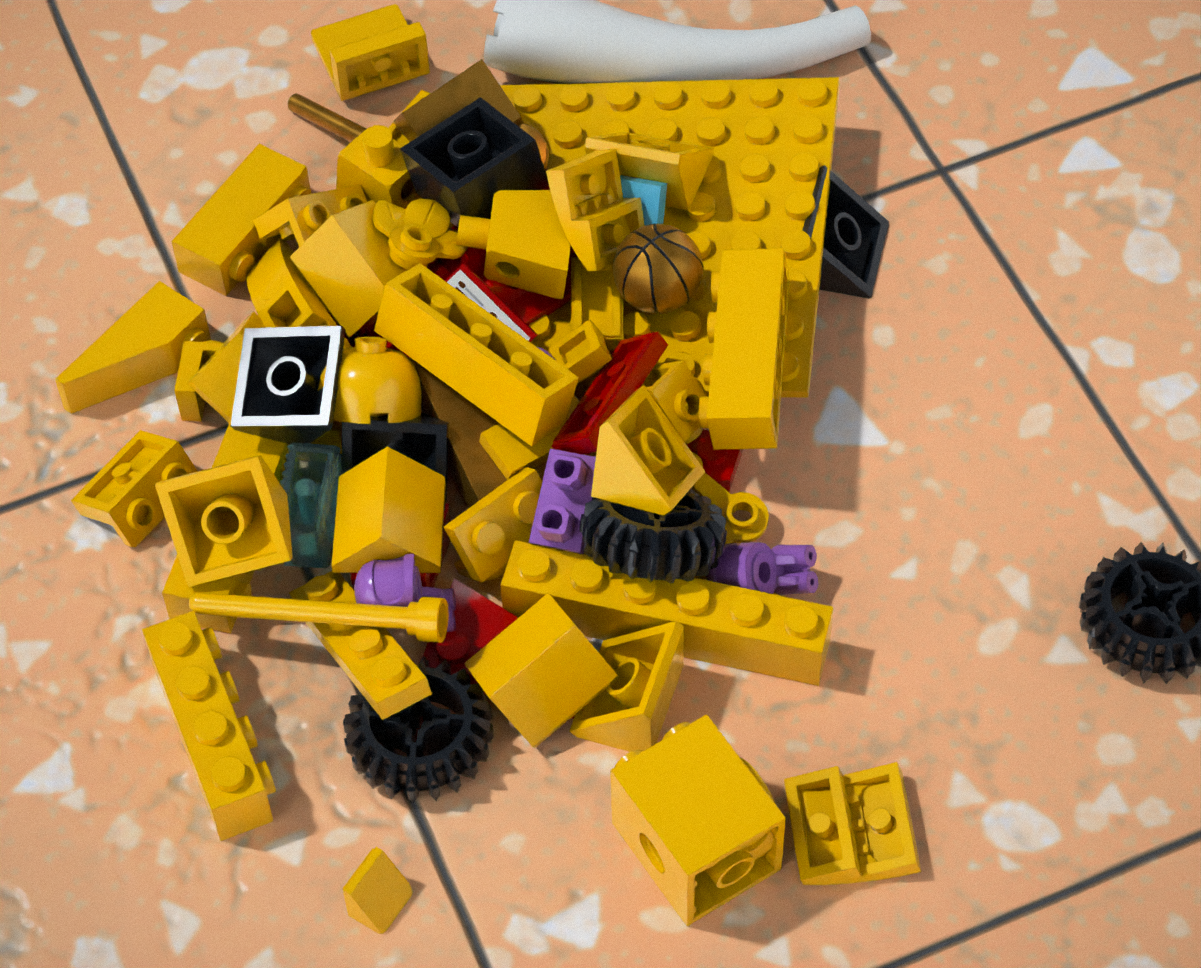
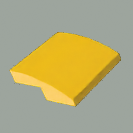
M616 149L594 151L546 171L552 200L561 226L574 252L587 271H598L613 264L616 251L626 236L632 231L645 226L641 198H623Z
M898 762L845 775L842 774L838 766L784 779L800 880L803 885L849 884L883 880L921 872L903 773Z

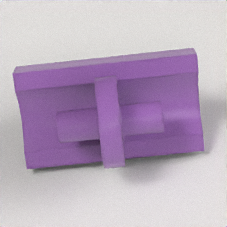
M550 449L529 538L530 544L584 555V542L582 541V533L579 532L581 514H584L585 504L593 499L591 492L596 457Z

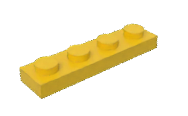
M332 571L316 576L305 585L289 592L291 599L356 603L352 587L340 573H333ZM305 622L382 720L432 695L426 676L385 627Z

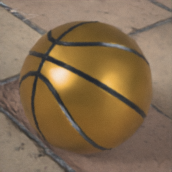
M664 224L645 225L628 234L619 245L612 266L615 286L624 300L638 310L652 314L670 313L685 306L696 294L703 277V262L697 245L684 231Z

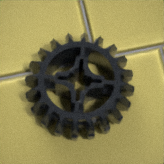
M690 489L673 510L664 516L593 497L592 501L585 504L584 514H581L579 532L582 533V541L584 542V553L592 557L595 564L609 566V572L613 574L624 573L629 575L631 580L638 577L647 579L650 583L653 580H665L671 584L674 583L675 579H682L688 582L692 581L695 576L702 577L708 575L710 569L718 567L719 558L723 555L727 530L725 529L726 518L722 516V509L715 504H711V499L708 497L696 496V492L693 489Z
M1140 542L1135 547L1133 555L1120 547L1114 553L1113 560L1103 557L1102 561L1097 565L1096 572H1091L1087 577L1084 586L1085 592L1081 594L1079 608L1082 613L1080 618L1081 631L1089 633L1087 638L1089 649H1102L1101 659L1103 665L1113 661L1121 663L1119 670L1122 677L1130 672L1131 669L1140 671L1143 684L1150 679L1152 673H1158L1165 684H1167L1173 678L1175 671L1187 679L1194 672L1195 666L1201 667V561L1193 564L1186 562L1187 555L1185 549L1176 554V556L1166 554L1167 550L1164 543L1157 547L1156 552H1149L1143 543ZM1124 592L1128 597V601L1125 603L1124 610L1115 613L1111 601ZM1191 612L1195 626L1188 632L1183 633L1179 627L1182 616Z
M424 655L418 663V668L426 676L432 695L384 720L380 718L363 695H351L348 703L350 713L346 714L343 720L346 738L344 739L346 752L353 756L352 764L358 774L366 773L367 783L372 789L384 784L386 794L391 799L399 791L406 789L408 799L413 803L418 798L419 791L429 790V795L437 801L440 796V787L443 785H447L458 793L461 787L459 775L475 779L478 773L477 762H487L489 756L488 743H491L494 738L493 724L490 723L492 708L488 701H484V691L479 683L470 684V676L466 673L465 668L452 674L451 665L448 664L446 659L435 669L430 668L429 660ZM431 702L442 704L449 709L438 708L431 704ZM450 709L456 714H450ZM423 716L424 721L421 729H418L417 741L414 742L413 736L416 733V729L420 727V718ZM380 743H387L388 748L402 750L407 754V757L387 750Z

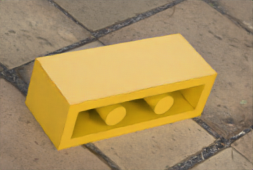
M259 143L171 241L178 272L227 296L238 282L246 280L248 272L256 261L281 238V235L260 239L253 220L287 198L312 194L307 166Z

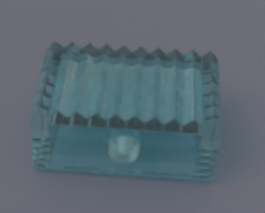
M293 442L287 446L289 453L285 455L287 462L284 463L285 471L282 472L283 479L280 481L281 486L288 495L293 558L291 561L282 564L284 566L326 569L331 564L333 553L338 480L342 470L341 448L336 445Z

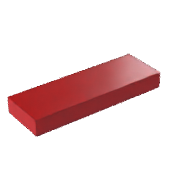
M651 332L619 342L611 354L612 360L603 366L553 440L551 445L553 449L583 455L597 452L600 426L642 386L666 350L668 344L659 332Z

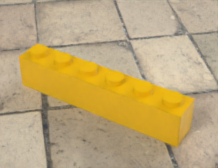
M516 540L500 585L502 608L518 618L549 593L585 636L607 640L678 621L684 626L685 658L816 686L820 684L831 637L832 606L698 578L688 582L682 579H675L674 583L671 584L665 580H653L650 583L647 579L638 577L631 580L627 574H613L609 572V566L595 564L593 558L588 555Z

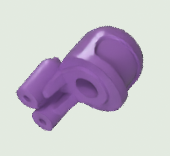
M763 542L725 544L723 555L719 558L718 567L710 569L709 574L706 575V580L770 594L774 592L779 595L815 593L818 588V577L814 571H810V567L815 565L817 553L813 545H776L770 549Z
M414 553L405 554L392 560H373L364 564L358 571L354 585L356 603L408 607L411 601L419 602L421 597L445 598L449 613L447 632L455 631L454 611L456 610L454 588L438 589L423 587L419 568L415 566Z

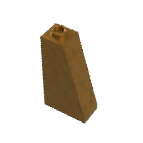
M410 358L420 378L422 413L449 422L448 467L467 507L470 508L507 481L479 443L481 433L499 424V422ZM547 461L533 468L537 471L542 481Z

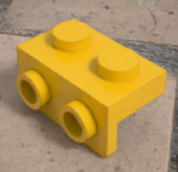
M524 467L444 526L447 535L461 558L454 564L460 575L481 583L495 579L505 572L515 540L529 543L542 486V480L535 469Z

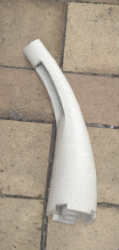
M497 0L493 12L498 13L494 36L486 35L484 62L491 68L524 78L554 84L763 79L811 67L867 46L871 41V30L866 15L856 5L808 21L781 27L755 30H725L678 25L628 12L597 0Z

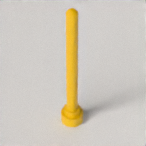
M196 593L189 600L190 610H194L195 614L399 628L406 629L408 635H416L418 641L440 643L445 639L449 617L447 600L436 597H421L419 602L411 601L408 607Z

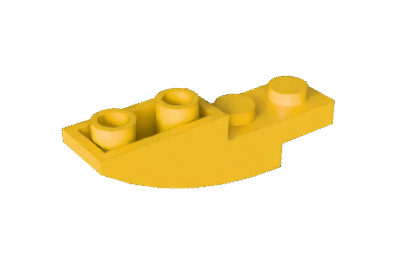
M279 238L254 264L246 277L252 303L265 328L337 326L324 304L291 261L290 256L294 251L287 241H282V238ZM344 338L343 349L351 348L352 346L348 340Z

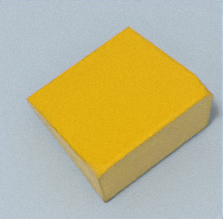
M377 846L371 849L342 888L348 916L379 934L387 931L413 893L409 882L387 854Z

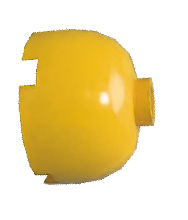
M359 337L355 339V347L343 349L333 420L371 424V417L388 414V423H399L413 420L420 416V378L410 358L399 350L386 348V339L380 337ZM326 367L320 375L318 390L324 386Z

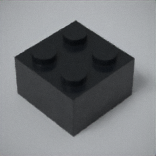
M481 97L400 148L415 192L423 199L434 200L441 204L449 212L450 222L457 228L460 215L491 219L494 193L499 190H542L549 186L536 140Z

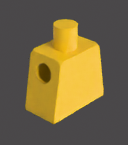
M383 125L368 127L340 151L337 159L336 189L361 184L367 202L374 200L377 203L380 200H385L405 209L411 201L421 198L415 192L400 150L403 145L393 139L392 132L388 127Z
M499 190L494 193L491 219L460 215L456 246L486 249L484 276L488 280L498 281L502 284L552 298L563 299L571 245L559 221L550 190Z

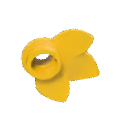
M416 199L411 201L406 209L385 200H380L374 207V226L389 238V255L393 262L404 269L409 270L419 263L427 268L428 264L436 258L454 260L463 256L465 251H467L468 247L456 246L458 233L448 230L450 223L449 212L434 200Z

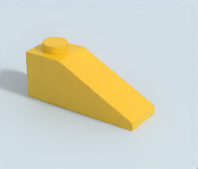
M158 281L55 378L64 409L72 414L177 373L184 341L204 342L211 340L205 309L161 281Z

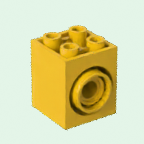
M707 714L691 724L690 722L677 724L665 734L663 740L644 751L637 749L627 753L610 770L612 824L686 926L691 925L782 869L786 817L776 806L768 787L758 772L749 762L738 756Z

